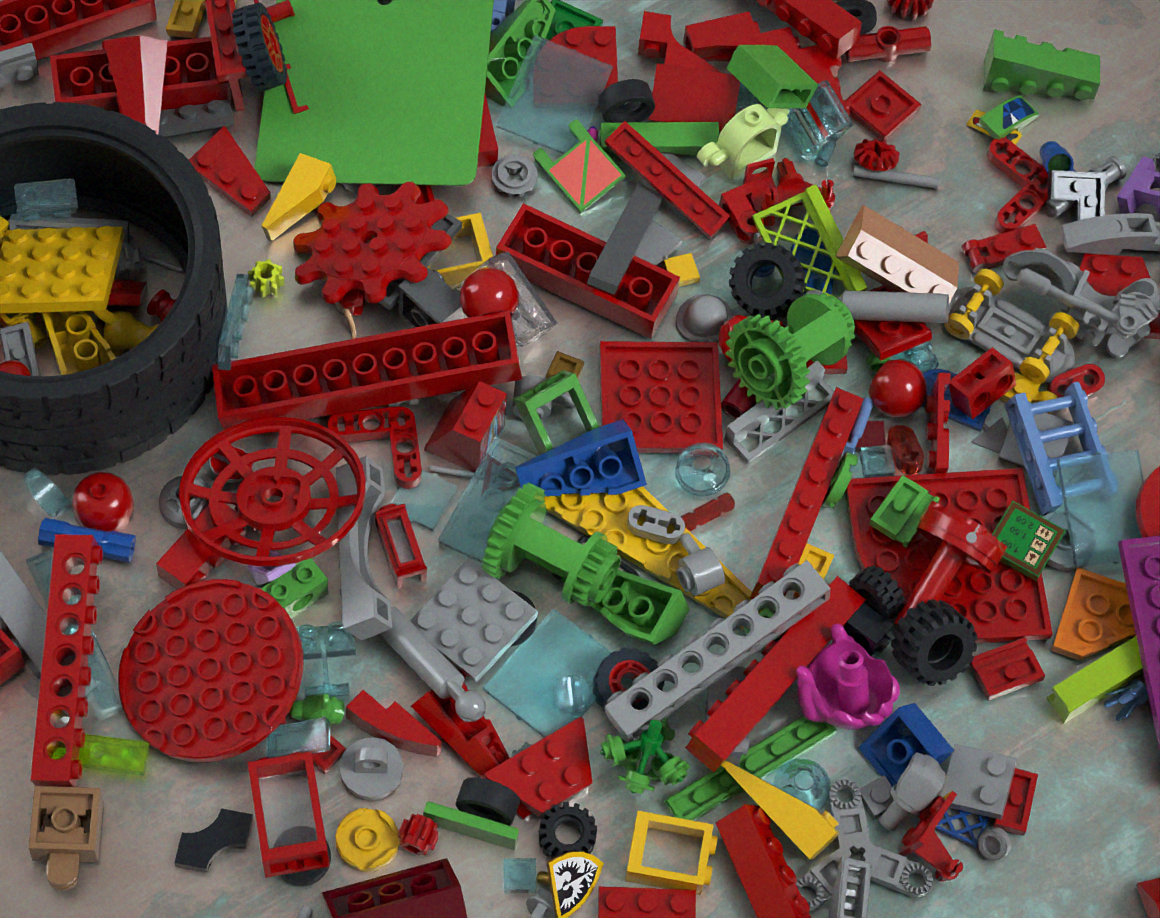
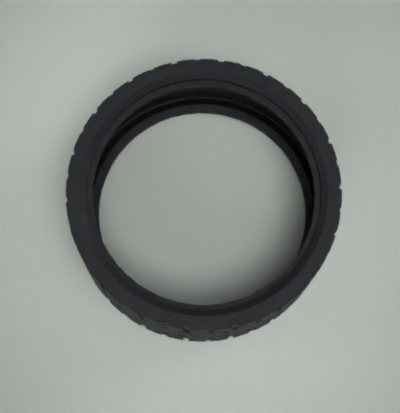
M46 102L30 103L0 109V216L5 220H9L11 214L24 215L57 208H81L113 214L142 227L160 240L179 261L186 275L181 291L162 323L140 344L122 356L95 368L67 375L25 376L0 371V467L6 466L10 470L39 475H58L60 473L73 475L116 466L119 462L124 463L132 460L167 440V436L177 432L191 415H194L204 402L206 393L209 394L214 385L212 366L223 363L226 352L225 346L228 341V308L219 223L212 198L208 194V189L199 173H195V167L182 152L177 150L176 146L162 135H157L155 130L123 114L111 110L110 112L106 111L104 108L67 102H53L51 104H46Z

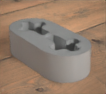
M638 505L633 507L628 514V529L636 536L672 545L679 542L680 537L685 531L684 520L679 515L646 505ZM640 516L646 517L643 526L637 524ZM669 524L675 525V530L672 534L667 533Z

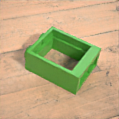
M562 370L513 399L539 455L554 449L536 409L567 391L586 429L580 435L599 427L575 373Z

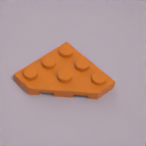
M1077 567L1051 651L1081 661L1135 637L1136 632L1126 583Z

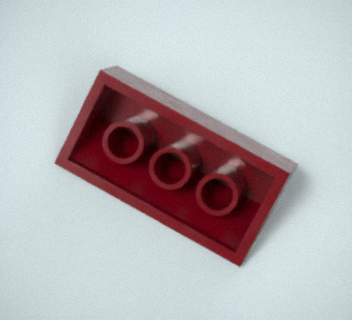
M447 858L322 892L329 918H467L461 885Z

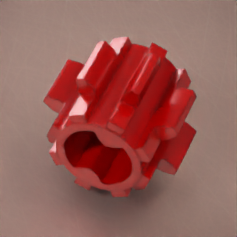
M411 814L409 820H403L399 829L400 847L416 855L425 856L428 849L433 851L439 838V832L436 831L438 824L420 814Z

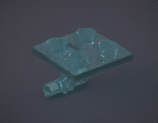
M332 622L327 626L318 627L313 625L298 626L297 630L303 648V660L322 658L323 685L304 686L305 698L311 694L319 693L329 694V697L350 696L349 682L330 684L327 658L356 655L354 635L343 629L342 622Z

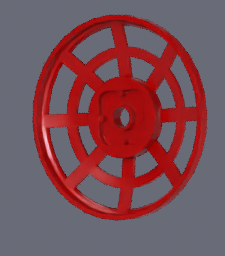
M265 417L233 425L206 441L193 454L184 469L180 481L179 498L182 516L188 529L207 549L225 559L241 564L281 566L315 557L330 549L346 536L354 527L362 512L366 497V479L363 465L357 453L346 440L334 431L304 419ZM279 432L277 448L257 450L240 457L231 445V443L252 435ZM291 434H302L315 438L332 447L334 451L321 462L307 453L290 449ZM220 450L230 464L218 474L211 489L193 484L202 466ZM344 458L354 474L357 494L339 497L337 482L330 470ZM275 459L274 467L262 468L255 472L248 466L260 460ZM288 459L304 463L313 469L302 476L300 473L287 468ZM237 472L244 479L239 485L237 493L221 491L227 480L234 473ZM322 477L328 487L329 498H311L310 486ZM190 495L209 500L210 514L217 527L200 532L191 514ZM271 496L281 497L277 502L267 501ZM219 502L237 505L240 516L225 523L219 511ZM355 506L352 515L339 531L328 539L319 534L331 522L337 508ZM327 509L323 518L313 528L302 521L309 513V510ZM247 525L261 530L260 542L244 538L235 533V531ZM292 528L301 535L288 541L273 542L274 534L277 531ZM226 536L242 546L257 549L255 556L236 553L215 544L212 540ZM307 541L314 545L312 548L294 554L269 557L271 550L287 549Z

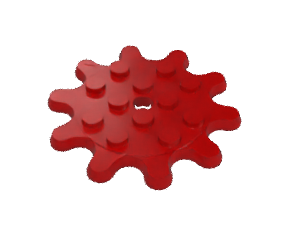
M410 181L403 183L397 191L390 195H379L378 188L372 183L362 184L358 188V196L355 201L346 206H337L330 202H325L318 207L317 212L322 226L316 231L300 233L294 238L293 248L295 252L311 255L309 260L295 269V281L300 285H306L315 280H325L326 284L322 288V300L327 304L340 301L347 292L354 289L364 291V297L368 303H378L386 297L387 285L395 279L403 278L411 283L421 282L428 275L427 268L420 261L421 258L428 252L443 251L452 243L450 235L444 230L432 229L435 222L448 214V206L439 199L425 204H416L421 190L414 182Z

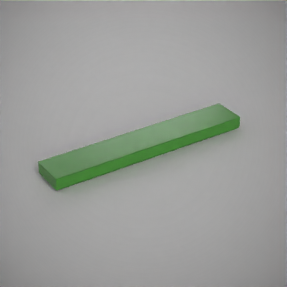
M803 715L749 748L747 755H741L739 767L764 779L834 736L837 729L826 722H812ZM721 765L715 773H708L664 800V805L672 817L696 821L745 790Z

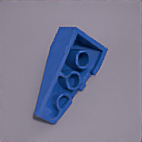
M623 419L595 428L515 467L521 489L524 484L527 485L529 482L545 490V496L576 493L580 495H590V493L617 495L647 485L632 430Z

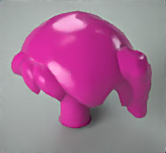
M834 624L831 627L832 643L825 646L808 667L800 666L797 668L799 706L804 717L812 722H826L834 727L845 730H858L869 725L877 726L892 713L893 703L900 695L899 683L891 675L884 660L872 658L860 644L847 635L842 625Z

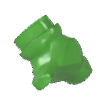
M319 693L311 694L304 700L295 701L289 712L290 717L296 720H304L306 723L314 726L321 723L331 726L332 724L339 725L341 723L345 705L343 700L337 699L335 696L329 697V694Z

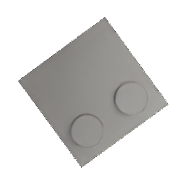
M954 744L953 749L955 751L951 755L944 787L940 796L943 797L949 792L954 791L957 796L949 808L1002 820L1017 758Z

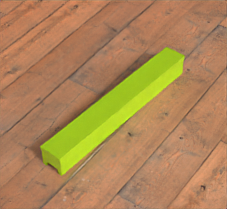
M1133 637L1052 687L1051 690L1054 693L1047 696L1046 699L1061 717L1063 724L1110 696L1106 695V693L1121 689L1128 682H1132L1134 679L1144 675L1137 637Z

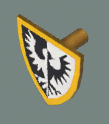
M569 851L546 862L548 872L539 871L537 874L538 883L551 887L556 918H567L578 910L590 896L599 879L604 863L594 855L582 851Z

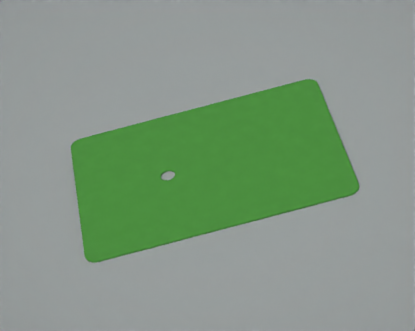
M276 0V4L285 0ZM289 0L295 16L275 22V31L279 35V43L283 48L284 63L291 66L290 69H287V73L298 107L307 105L309 110L297 114L293 113L285 84L265 90L255 161V170L262 181L285 182L300 153L331 164L336 176V183L402 185L410 181L416 185L465 186L475 179L494 0H392L387 5H381L377 0Z

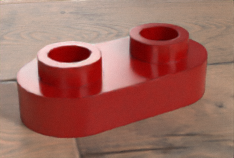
M1085 364L1056 376L1049 383L1047 391L1057 395V398L1064 397V395L1058 392V387L1066 390L1072 383L1079 382L1082 390L1086 392L1088 397L1097 393L1104 386L1105 375L1097 365ZM1083 378H1089L1091 385L1085 384Z

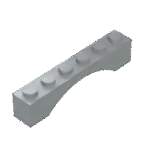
M367 456L359 458L363 465L366 479V497L362 512L354 527L338 542L340 550L339 569L341 572L340 596L342 598L341 622L344 630L360 640L392 629L391 601L381 593L375 584L368 561V538L375 512L385 495L384 469ZM349 464L337 467L336 482L339 497L357 494L355 477ZM355 506L337 508L336 514L339 530L348 521Z

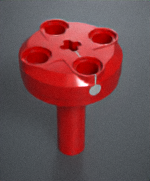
M931 501L921 516L916 530L939 548L894 621V624L899 626V619L901 617L904 618L907 615L906 611L910 608L915 609L918 603L923 601L927 604L928 600L932 599L938 602L963 562L984 572L991 573L1003 557L1007 546L979 523L970 518L963 517L935 501Z

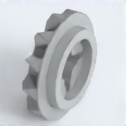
M521 155L504 156L492 168V183L497 186L499 192L503 191L509 197L513 194H520L522 197L525 192L532 191L537 182L538 173L534 163ZM509 173L512 175L520 173L519 180L513 179L509 181Z

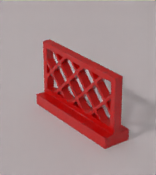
M205 0L218 82L229 81L236 112L243 111L245 108L240 79L247 78L246 67L242 64L243 59L239 55V47L236 44V36L233 32L232 14L236 10L235 0Z

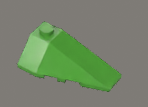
M618 570L612 585L603 599L597 604L594 602L589 604L627 636L653 645L676 635L690 610L681 590ZM562 578L561 581L565 584L566 579Z

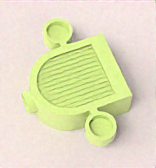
M754 104L743 109L725 125L718 137L717 143L710 142L698 152L697 158L705 167L719 165L727 176L733 180L745 172L747 164L763 161L776 153L781 126L788 121L789 109L768 108L766 110L761 104Z

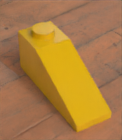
M302 153L298 155L261 225L267 239L273 241L324 202L327 194L331 193L336 185V176L331 164Z

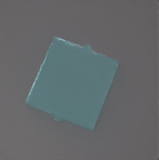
M422 469L420 484L412 489L400 487L390 504L401 505L405 503L410 522L417 523L433 531L457 491L458 486L439 478L437 473L431 474ZM409 471L406 477H412L411 471Z

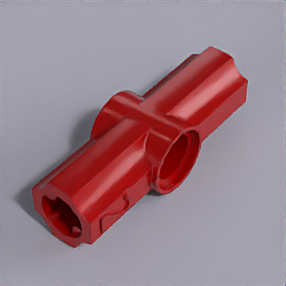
M884 26L877 33L860 35L859 42L845 52V57L848 62L875 58L882 62H891L898 55L931 51L932 46L930 31L927 26L901 30L893 26Z

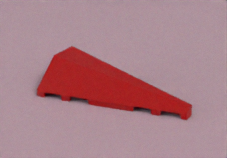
M141 35L104 40L102 48L106 50L109 61L108 70L110 76H113L117 91L115 96L120 114L145 124L155 130L158 135L168 41Z
M459 670V672L463 675L465 680L467 675L464 674L461 670ZM463 682L462 688L465 691H469L465 682ZM431 689L413 703L411 707L480 776L510 758L490 719H485L482 716V718L475 722L462 720L455 710L456 701L452 697L442 699ZM520 802L517 813L525 819L532 812L527 810L524 804Z

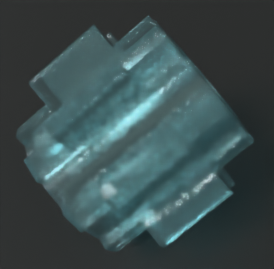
M577 674L564 675L557 678L556 686H552L554 705H558L559 711L565 713L581 712V710L587 709V702H590L591 697L589 682L584 683V677Z

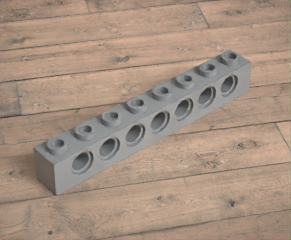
M806 560L801 565L796 563L784 572V577L776 583L771 581L759 590L757 597L751 601L746 599L734 608L732 615L725 620L721 617L709 626V631L700 638L694 636L684 644V649L675 656L673 654L667 655L658 663V668L650 674L645 672L639 675L633 681V686L628 690L614 693L607 700L605 712L625 741L631 742L641 736L643 730L648 729L651 720H659L661 722L829 600L831 588L809 561ZM794 590L800 596L795 600H789L784 597V593ZM764 608L772 609L775 612L770 618L761 617L758 613ZM739 626L747 627L750 630L745 636H738L733 631ZM715 644L725 648L718 655L708 651L709 647ZM687 663H696L700 667L694 673H688L683 670L684 665ZM662 681H670L674 684L670 691H661L657 688ZM638 699H644L649 703L643 710L634 709L632 704Z

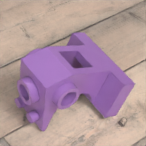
M1143 156L1117 195L1120 214L1134 213L1143 204L1155 206L1156 211L1160 214V192L1152 190L1153 188H1160V172L1155 171L1153 159Z

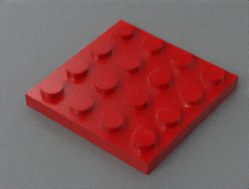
M600 341L602 426L623 419L632 430L638 453L722 454L723 432L718 342Z

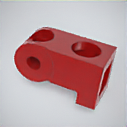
M747 183L722 193L719 206L730 215L728 223L737 238L745 244H753L760 239L761 235L752 219V215L757 214V212L753 210L750 204L752 191Z

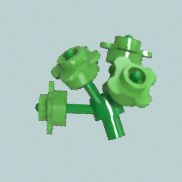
M668 717L661 722L659 720H651L648 729L642 731L639 740L626 742L620 735L611 737L610 734H607L605 742L601 743L602 750L600 753L604 756L605 761H611L612 766L619 765L626 768V775H618V779L626 782L625 788L630 790L632 794H643L644 789L654 791L655 787L649 785L651 780L659 779L664 785L669 783L675 785L681 783L688 775L686 771L690 768V765L679 756L675 757L671 753H665L661 748L665 740L672 741L675 737V730L670 728L667 722ZM649 755H656L651 761L652 769L648 771V774L644 773ZM641 758L640 763H639V766H638V769H637V764H636V762Z

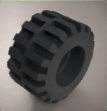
M760 243L754 244L753 249L749 250L746 248L743 250L744 255L741 258L737 256L734 260L736 263L735 267L730 268L729 273L732 275L731 279H729V286L732 288L731 294L737 301V304L750 315L760 314L761 318L769 316L770 320H776L778 316L783 318L788 315L787 312L791 304L803 296V289L806 290L807 283L804 281V277H806L805 271L802 269L799 260L783 246H775L772 243H765V245ZM765 266H777L784 275L781 289L778 293L768 298L757 296L752 290V279L755 273Z
M935 599L928 600L927 604L922 601L917 604L915 609L910 608L907 610V615L904 618L901 617L899 619V626L894 628L892 633L895 636L891 640V647L894 649L892 654L897 659V662L919 682L926 683L929 686H935L936 683L944 685L949 679L951 681L955 680L957 674L963 673L967 669L965 666L972 662L974 658L972 653L977 650V644L975 643L978 639L977 633L974 631L973 624L945 601L939 600L937 602Z

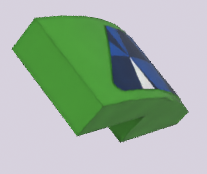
M1019 95L1003 102L980 117L979 124L994 139L997 138L999 140L1015 129L1017 131L1023 129L1035 120L1039 113Z

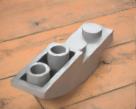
M1127 213L1104 215L1062 225L1060 228L1066 252L1119 255L1123 249L1160 252V222L1154 221L1153 214Z

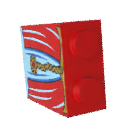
M479 381L451 399L425 445L424 451L471 472L480 473L488 455L505 427L507 393Z

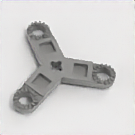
M842 779L835 782L830 788L828 801L831 815L839 822L835 827L840 832L836 837L838 849L796 881L798 890L808 886L816 892V899L808 902L810 911L815 910L832 897L839 860L841 857L850 858L852 854L850 850H853L855 853L861 851L863 853L861 860L872 863L870 881L911 897L918 898L926 895L933 885V874L930 872V869L925 867L924 864L921 865L920 863L913 862L904 856L871 844L860 788L851 780ZM841 789L850 791L853 795L852 802L843 804V802L837 800L836 792ZM848 870V876L858 877L861 874L860 872ZM912 873L922 875L925 885L920 888H914V886L909 884L908 875Z

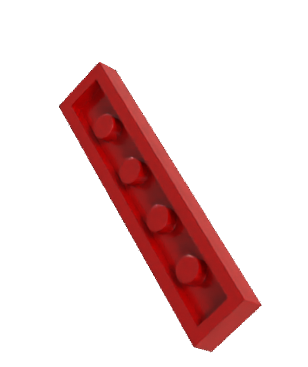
M626 121L605 140L606 146L709 239L730 220L728 213Z

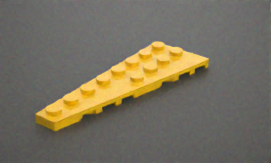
M643 486L617 495H608L607 493L580 495L576 493L545 496L543 499L545 500L546 511L589 537L597 531L607 535V542L618 547V555L671 587L681 590L686 596L725 619L734 613L733 610L739 603L746 599L752 600L750 599L752 591L721 561L720 563L725 575L724 584L698 596H694L690 591L684 590L677 576L678 561L689 554L679 541L672 545L636 536L628 529V514L635 506L646 505L669 512ZM640 516L637 524L643 526L646 517ZM669 524L667 533L672 534L675 530V525ZM685 528L684 534L689 533L700 549L706 548L688 529Z

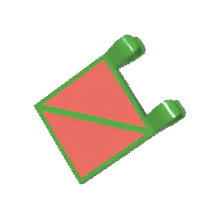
M575 119L568 125L571 134L579 141L575 146L555 162L550 159L542 148L537 149L533 156L536 163L550 176L582 213L622 181L626 175L591 137L579 120Z

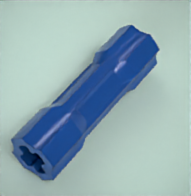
M50 518L42 520L40 525L38 545L54 548L55 534L93 535L99 546H102L105 558L128 563L133 558L136 535L91 529Z

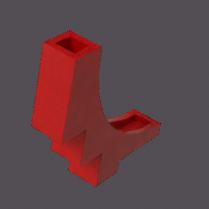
M749 11L685 26L683 38L685 48L706 62H730L738 45L778 46L818 84L812 99L825 113L833 130L845 128L847 117L850 116V107L847 100H843L841 96V86L837 78L839 68L842 67L841 56L836 59L828 52L823 51L818 45L801 48L799 38L797 36L794 37L790 26L760 33L757 21L752 20Z

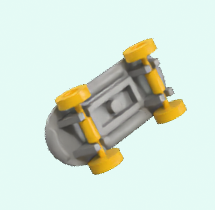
M989 269L979 270L974 278L976 285L973 287L960 288L955 291L949 303L948 323H944L946 330L954 337L968 340L985 351L993 347L1013 363V367L1018 369L1024 377L1034 383L1049 384L1056 376L1073 369L1075 355L1068 339L1074 338L1080 327L1072 316L1063 312H1056L1049 321L1050 326L1046 325L1044 322L996 296L1004 287V282L997 273Z

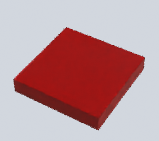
M880 70L846 99L850 107V116L881 141L888 139L916 114L922 105Z

